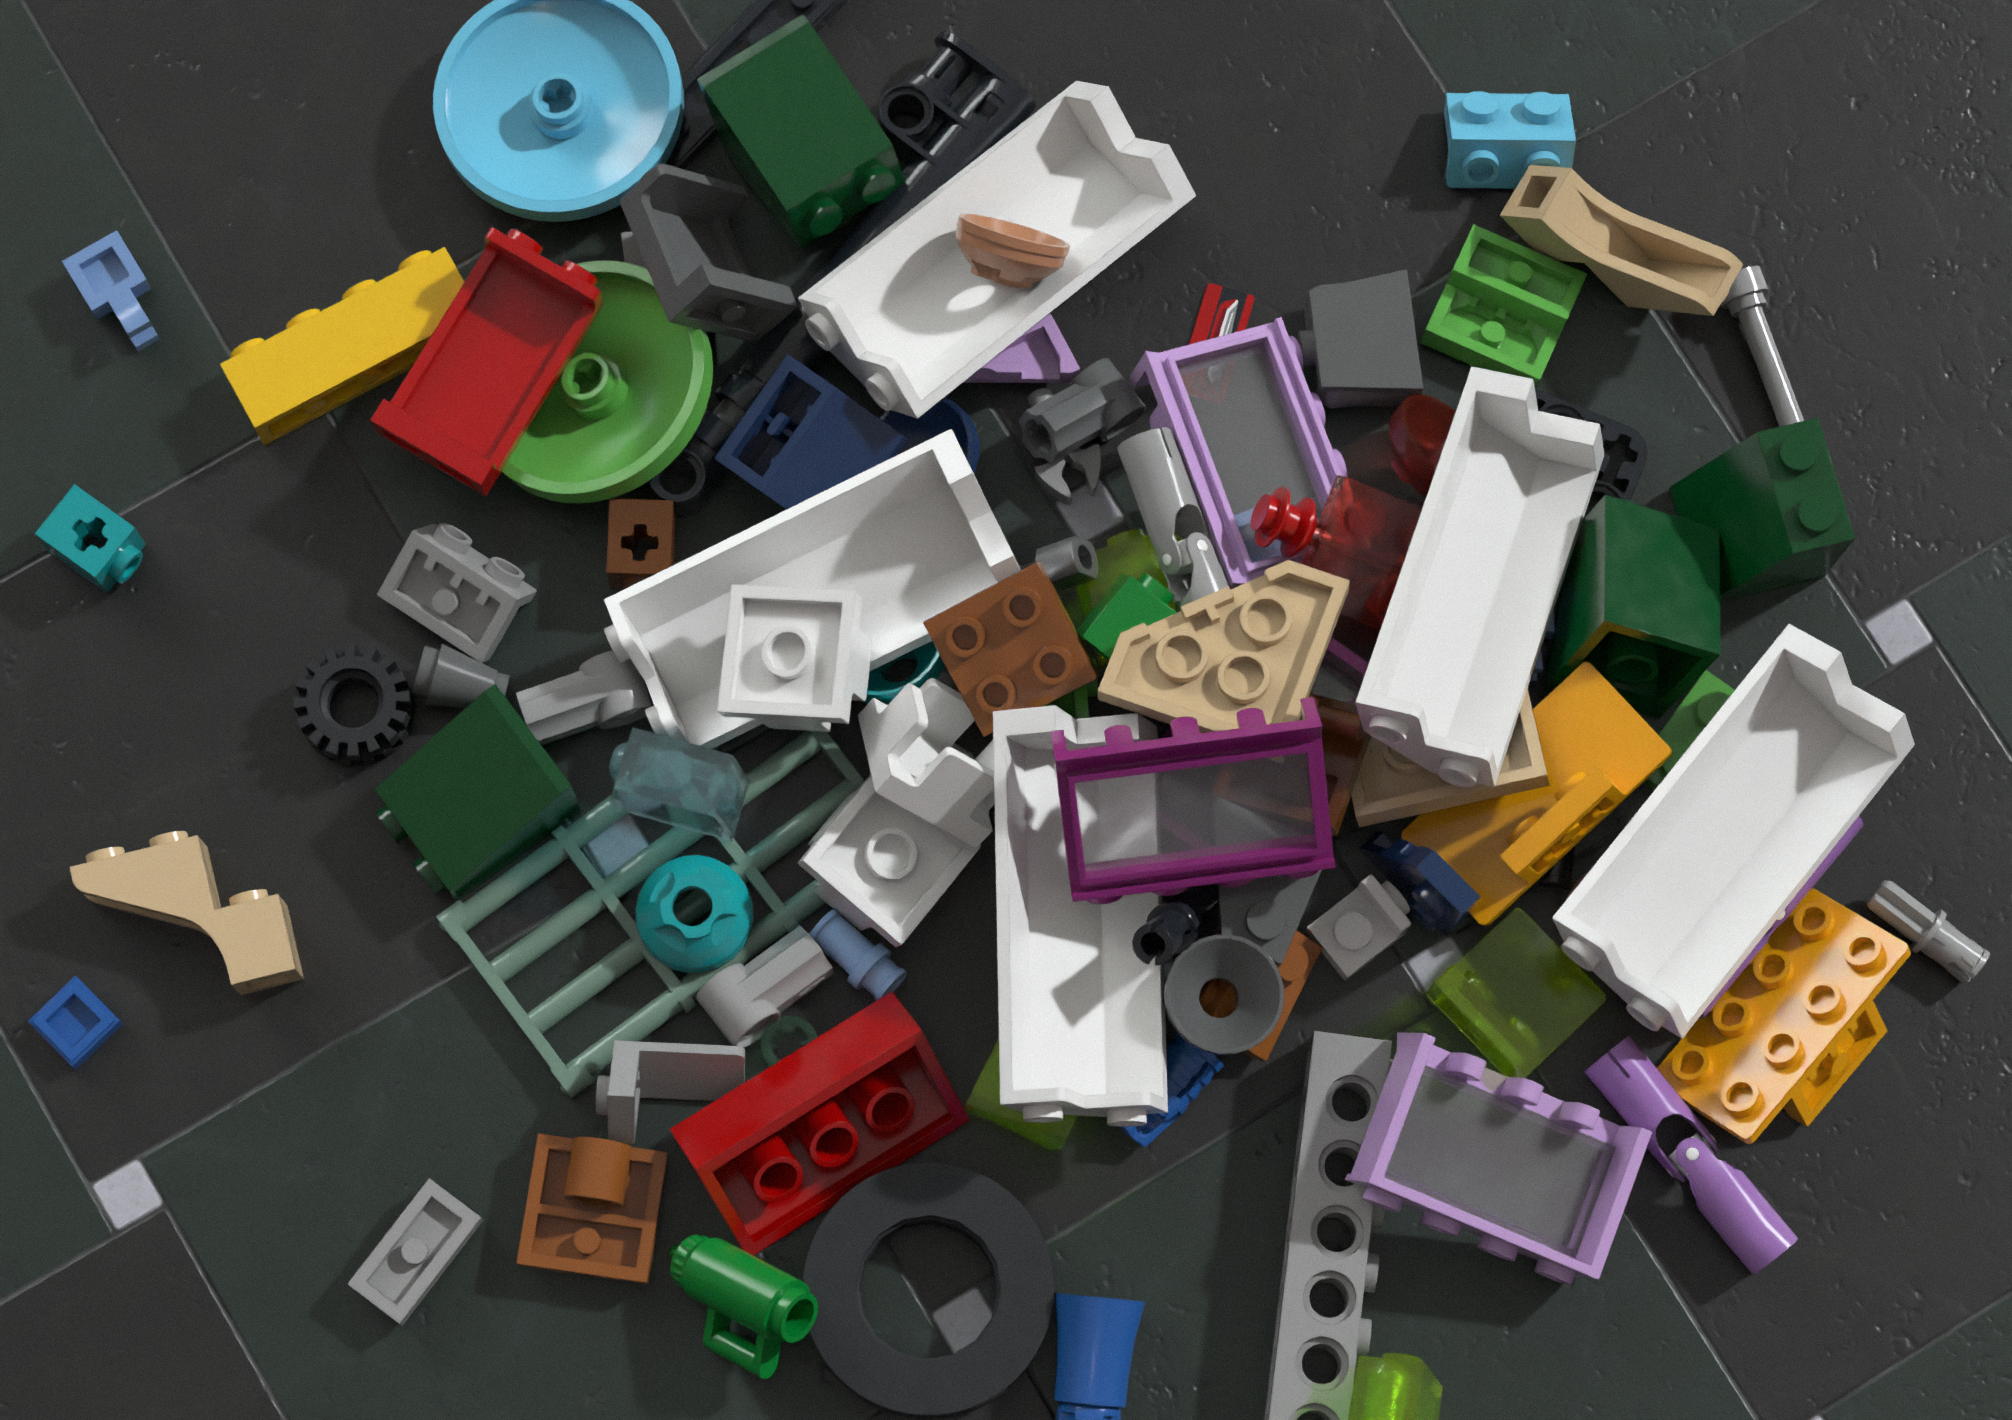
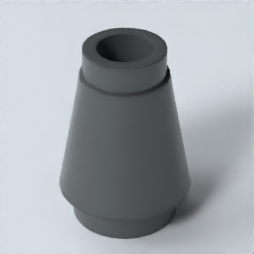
M444 644L441 645L440 650L424 646L411 695L425 698V705L466 708L494 684L497 685L505 696L510 675L499 673L498 670Z

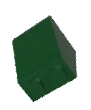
M803 14L697 79L726 156L800 248L816 238L832 232L839 224L871 204L882 201L905 182L892 143Z
M1819 418L1756 432L1676 482L1668 489L1676 516L1686 517L1691 521L1719 529L1720 603L1824 578L1855 540Z
M1604 495L1583 520L1569 561L1546 671V686L1556 688L1583 662H1589L1636 712L1660 719L1721 655L1719 529L1691 521L1686 517L1674 516L1637 505L1626 499Z
M496 684L477 697L375 788L376 793L385 805L375 812L379 820L397 844L408 837L422 857L412 864L432 892L436 895L446 888L455 902L463 899L542 842L560 825L564 826L582 813L572 786Z

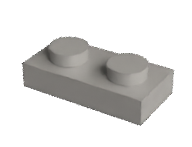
M429 1178L355 1273L348 1285L403 1326L483 1222V1219Z

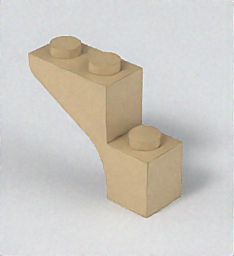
M1529 165L1500 214L1534 251L1557 261L1585 263L1627 307L1714 316L1720 304L1726 299L1732 283L1744 265L1733 253L1720 246L1623 209L1593 189L1572 168Z
M186 831L160 834L149 840L150 847L125 853L123 847L103 848L85 856L87 863L70 867L74 885L91 902L191 928L213 939L225 960L230 983L240 995L304 979L287 904L279 894L269 896L267 890L257 889L230 897V906L221 908L208 847L198 835L188 837Z

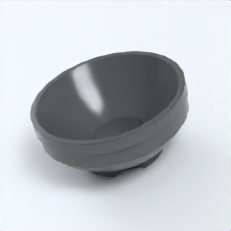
M1231 934L1212 935L1194 942L1174 960L1166 978L1164 1004L1169 1021L1176 1032L1187 1043L1201 1051L1217 1055L1236 1054L1247 1051L1261 1043L1274 1030L1283 1009L1284 984L1273 959L1259 945L1246 938ZM1221 980L1228 983L1234 990L1236 1004L1229 1016L1216 1018L1203 1011L1199 1002V994L1202 986L1207 981Z

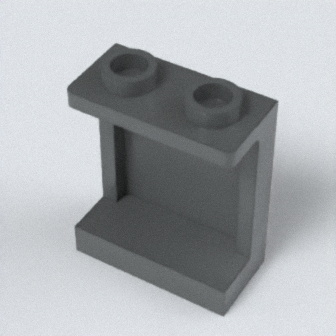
M659 164L646 172L641 177L640 182L619 201L668 321L757 343L764 334L777 326L798 306L789 286L751 277L729 225V217L749 199L744 186L670 165Z

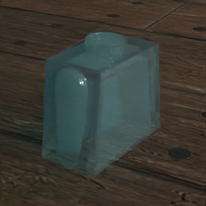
M632 727L628 743L618 745L610 760L609 770L614 782V788L609 808L732 842L750 784V780L735 757L731 754Z

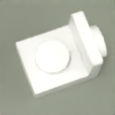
M1370 874L1359 883L1354 891L1307 926L1305 932L1313 942L1323 947L1321 952L1344 981H1346L1405 935L1411 926V922L1405 916L1410 912V908L1401 893L1390 882L1385 881L1380 885L1375 877Z

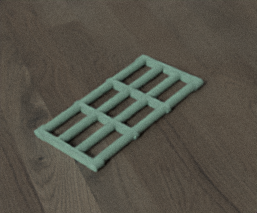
M805 730L707 803L684 772L723 744L688 761L684 760L677 748L669 753L664 749L655 756L657 762L567 828L560 825L551 832L553 835L552 839L467 901L462 903L459 899L436 916L439 920V927L447 931L456 945L461 947L551 1068L552 1074L561 1084V1091L568 1094L571 1099L594 1083L593 1076L612 1062L614 1040L641 1041L681 1010L688 1013L697 1006L695 1000L700 989L717 973L736 963L745 964L782 935L792 932L799 926L801 921L826 904L812 890L818 883L816 879L783 903L760 873L818 831L842 801L864 783V779L827 732ZM822 750L844 780L744 853L722 822ZM673 782L695 812L602 879L580 849L669 783ZM711 832L733 861L728 866L741 877L745 884L749 882L771 913L752 926L751 934L744 948L733 960L718 969L706 973H689L678 980L669 967L661 964L648 952L640 939L635 921L618 899L648 878L658 867L672 860L707 833ZM569 857L591 888L491 962H488L466 932ZM695 889L673 906V914L679 922L689 926L713 908L712 901L707 894ZM607 908L629 939L529 1013H526L504 983ZM646 959L667 987V990L565 1065L542 1034L636 964Z

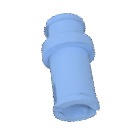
M836 909L828 912L810 933L822 951L849 974L847 981L856 990L864 987L875 997L876 1001L891 991L894 993L907 975L903 968L898 967L889 959L891 951L882 943L876 946L845 920Z

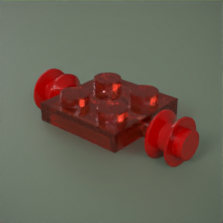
M1336 475L1318 522L1313 499L1305 497L1296 505L1290 504L1289 490L1285 487H1279L1271 495L1265 494L1259 499L1253 510L1250 526L1255 531L1257 546L1266 548L1276 539L1280 541V552L1283 557L1291 558L1306 546H1309L1302 565L1350 580L1349 591L1340 615L1380 631L1422 508L1348 477Z

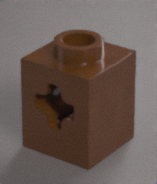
M609 499L606 574L611 589H621L622 591L675 565L677 518L673 500ZM648 541L651 550H647L645 560H634L632 552L637 550L638 542Z

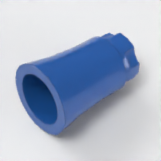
M1054 1293L1057 1326L1054 1400L1060 1401L1057 1406L1055 1420H1121V1409L1119 1407H1126L1135 1339L1146 1302Z

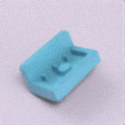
M1483 91L1446 93L1444 118L1449 150L1446 169L1448 187L1516 189L1529 165L1572 168L1576 137L1569 94H1550L1547 92L1500 94Z

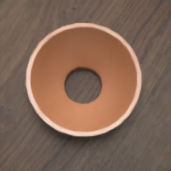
M960 214L957 221L958 227L955 237L964 256L972 266L971 272L996 283L1016 288H1032L1033 283L1050 276L1063 267L1065 257L1069 253L1070 245L1064 240L1020 224L976 214Z

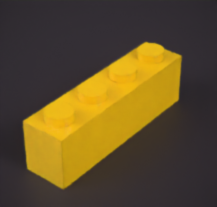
M445 247L434 253L425 250L409 256L401 262L397 272L378 282L370 279L357 283L343 294V300L322 311L319 309H309L296 315L287 323L286 330L265 341L263 338H254L242 343L231 352L230 359L220 364L264 446L412 368L464 284L462 276Z

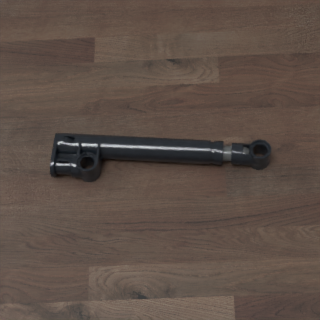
M941 31L934 40L938 50L919 72H910L901 84L894 85L885 91L879 101L878 124L892 143L897 158L907 165L902 171L905 182L892 191L885 199L871 207L794 298L798 307L760 338L735 368L737 372L730 374L714 394L720 404L712 413L705 410L697 430L682 452L663 471L649 480L654 500H673L676 518L685 519L694 516L703 509L708 500L709 490L728 469L714 459L786 355H790L814 372L830 353V351L820 347L809 334L805 325V321L809 316L798 300V297L1013 131L1035 110L1036 103L1017 80L955 34ZM912 112L918 115L922 121L916 127L903 129L895 126L890 120L898 113ZM677 472L687 473L696 480L693 487L683 494H671L664 490L662 484L668 476Z

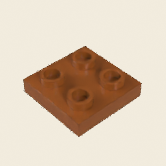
M1040 560L923 622L983 737L993 732V711L1042 707L1100 676Z
M538 1134L516 1264L520 1267L648 1285L668 1166V1152L635 1148L622 1142L581 1136L566 1138Z

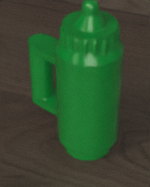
M692 1235L682 1241L680 1245L670 1247L669 1256L672 1259L670 1273L672 1279L677 1285L684 1288L685 1293L690 1298L708 1307L703 1336L704 1347L762 1379L771 1377L778 1365L781 1342L794 1343L801 1340L809 1333L815 1323L818 1314V1301L810 1293L808 1285L721 1238ZM731 1320L757 1333L756 1345L729 1331Z

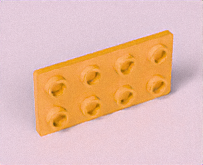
M1583 662L1533 709L1550 786L1423 813L1401 833L1402 839L1411 842L1415 846H1424L1434 850L1481 896L1469 913L1483 926H1489L1673 754L1672 749L1589 662Z
M1812 888L1787 919L1770 935L1764 947L1705 1018L1696 1021L1657 1069L1690 1108L1746 1144L1754 1143L1783 1107L1787 1115L1808 1127L1887 1033V1028L1873 1000L1910 957V949L1904 941Z

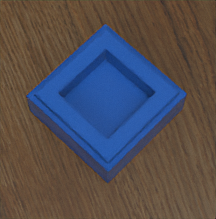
M74 976L28 1020L30 1025L76 1070L124 1025L77 976Z

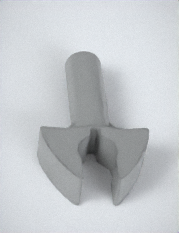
M1048 388L1037 389L1028 396L1029 405L1033 407L1053 395ZM1095 444L1085 450L1078 447L1057 460L1036 466L1034 469L1035 479L1048 493L1061 502L1071 505L1072 495L1067 483L1062 478L1065 463L1068 462L1072 468L1082 472L1088 491L1093 497L1100 473L1101 451L1099 444Z

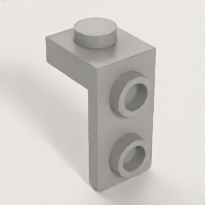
M614 1040L610 1076H598L596 1090V1115L608 1116V1140L635 1144L640 1098L716 1101L745 1083V1049L741 1046Z

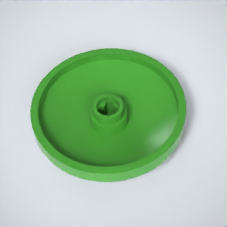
M590 261L577 264L597 278L598 281L595 287L601 291L604 305L501 471L513 483L533 495L563 503H590L611 499L630 492L657 476L670 465L691 440L702 420L710 397L713 380L712 350L707 332L669 322L648 270L638 265L620 261Z

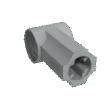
M613 650L585 661L580 665L578 672L516 693L526 725L541 746L599 726L601 729H613L631 724L646 717L645 709L653 706L644 679L632 660L629 659L620 663Z
M798 926L745 966L742 963H736L717 973L700 989L696 999L732 1046L746 1048L761 1039L778 1023L783 1010L833 975L834 971L816 941L801 926Z

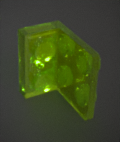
M1521 908L1513 909L1456 965L1452 964L1440 975L1425 993L1504 1076L1526 1078L1606 1001L1605 993Z

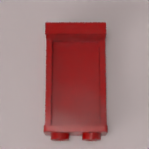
M493 227L490 228L484 238L486 242L485 250L390 402L383 398L370 419L378 435L485 497L604 305L601 291L595 287L598 280L589 271L568 260H565L560 267L541 256L542 246L526 234L510 229L508 234L505 235Z

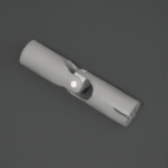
M1168 427L1151 429L1123 441L1117 450L1149 538L1163 569L1168 589L1175 596L1172 601L1178 613L1181 606L1229 585L1215 554L1204 517L1171 429ZM1174 531H1175L1183 540H1180V541L1177 542V541H1176V538H1175V535H1174Z

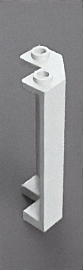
M1075 81L798 297V300L809 316L805 321L806 328L820 347L830 351L866 387L870 396L882 409L886 411L893 410L918 419L1192 200L1196 194L1169 144L1135 137L1109 86ZM959 215H982L1045 232L1069 243L1068 256L1065 257L1063 267L1050 276L1033 283L1032 288L1011 287L977 276L971 272L972 266L964 256L955 237Z
M1471 366L1355 702L1363 731L1428 771L1438 774L1444 781L1459 787H1473L1475 783L1495 788L1604 458L1600 424L1538 411L1533 379Z
M952 429L604 599L613 622L612 625L604 628V632L619 662L623 663L631 659L645 680L654 706L645 709V712L661 744L672 740L684 760L688 761L763 724L757 719L724 717L717 712L731 584L856 590L863 596L860 629L872 638L869 670L871 671L931 642L932 639L923 624L925 620L1021 569Z
M1788 624L1552 917L1564 941L1561 945L1563 952L1580 967L1593 971L1628 1004L1626 1006L1627 1011L1643 1026L1656 1032L1662 1026L1683 1039L1914 747L1915 743L1905 713L1852 685L1840 651Z
M1056 705L993 711L1000 1105L1023 1113V1121L1058 1122L1063 1120V1115L1107 1117V1125L1129 1127L1147 1124V1114L1168 1113L1164 963L1155 966V957L1150 961V964L1143 963L1137 958L1132 945L1134 934L1141 926L1147 923V917L1158 904L1162 903V896L1146 892L1123 895L1118 901L1109 904H1093L1086 900L1072 902L1050 731L1064 730L1067 751L1106 746L1104 731L1115 725L1129 726L1134 742L1158 739L1157 726L1139 713L1075 719ZM1159 772L1075 783L1084 863L1161 853Z

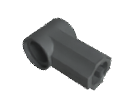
M1103 358L1080 372L1064 390L1024 412L1018 421L1023 434L1022 443L1034 458H1044L1051 463L1096 437H1099L1102 442L1113 439L1134 424L1147 408L1110 359Z

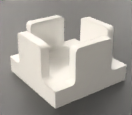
M731 584L717 712L724 717L757 719L773 729L829 732L831 723L849 724L851 701L866 700L870 670L872 638L860 629L863 596L856 590Z
M930 678L920 689L908 683L889 705L873 698L858 714L875 793L977 848L993 831L989 810L995 804L994 748L992 740L974 760L973 753L955 744V741L975 721L962 695L942 682Z
M870 774L855 792L848 795L814 835L808 843L811 847L797 864L818 881L812 890L833 909L839 911L840 915L855 928L862 931L872 927L892 945L898 947L909 937L981 848V845L975 848L875 793Z

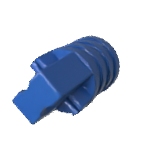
M1177 1032L1173 1035L1172 1040L1166 1043L1168 1113L1147 1114V1124L1117 1126L1128 1137L1144 1148L1179 1116H1182L1188 1109L1187 1106L1191 1101L1194 1102L1200 1095L1199 1092L1202 1088H1206L1212 1081L1211 1078L1214 1074L1224 1067L1222 1062L1213 1053L1201 1051L1190 1045Z

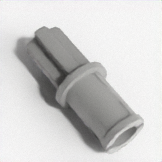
M1883 881L1869 897L1867 902L1868 908L1911 940L1912 943L1909 949L1913 953L1923 952L1944 967L1963 985L1968 984L1971 978L1973 979L1988 960L1990 952L1972 939L1970 940L1945 919L1947 916L1946 912L1940 909L1934 914L1894 882Z

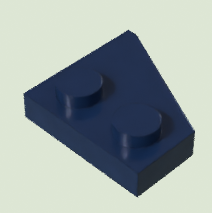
M1377 831L1359 849L1409 899L1407 904L1410 908V915L1430 932L1437 927L1447 937L1465 920L1481 897L1430 848L1424 846L1417 847L1401 838L1392 844L1383 832Z

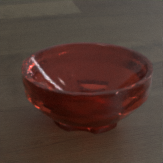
M1424 394L1410 395L1391 415L1389 421V443L1393 456L1390 463L1395 473L1402 481L1412 485L1419 494L1427 495L1456 411L1442 401Z

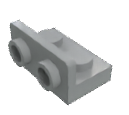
M446 523L431 524L413 530L377 595L477 661L483 663L490 660L519 607L530 603L537 590L523 581L525 575L517 566L502 558H487L471 547L472 539L466 533Z

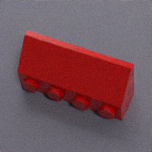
M891 991L669 1130L742 1250L755 1255L834 1206L843 1195L857 1184L877 1173L898 1166L970 1119L923 1031Z

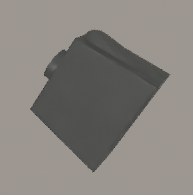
M1407 269L1351 282L1324 284L1312 288L1307 294L1304 307L1306 330L1298 331L1297 341L1303 354V368L1311 367L1314 393L1319 396L1322 404L1329 408L1356 406L1416 407L1423 391Z

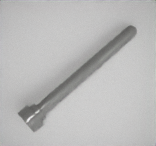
M1751 266L1739 271L1726 299L1720 306L1722 309H1729L1732 318L1738 317L1779 427L1804 421L1762 309L1767 305L1764 295L1769 289L1760 266Z

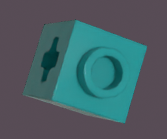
M75 484L35 533L47 551L105 593H108L116 581L120 584L124 583L134 574L143 558L141 550L146 545L134 526ZM91 536L98 540L105 537L107 540L105 546L101 549L93 545L87 548L85 542Z

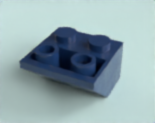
M787 354L714 459L782 507L789 509L895 457L907 439L835 386Z

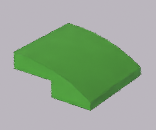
M1473 224L1420 343L1473 367L1533 379L1536 389L1587 273Z

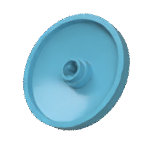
M494 0L475 13L461 27L447 47L435 79L433 112L439 139L449 162L464 183L480 198L507 213L522 218L549 222L573 221L602 214L621 205L619 200L640 182L641 177L646 172L659 164L667 162L675 147L683 122L684 89L679 66L667 37L657 23L630 0Z

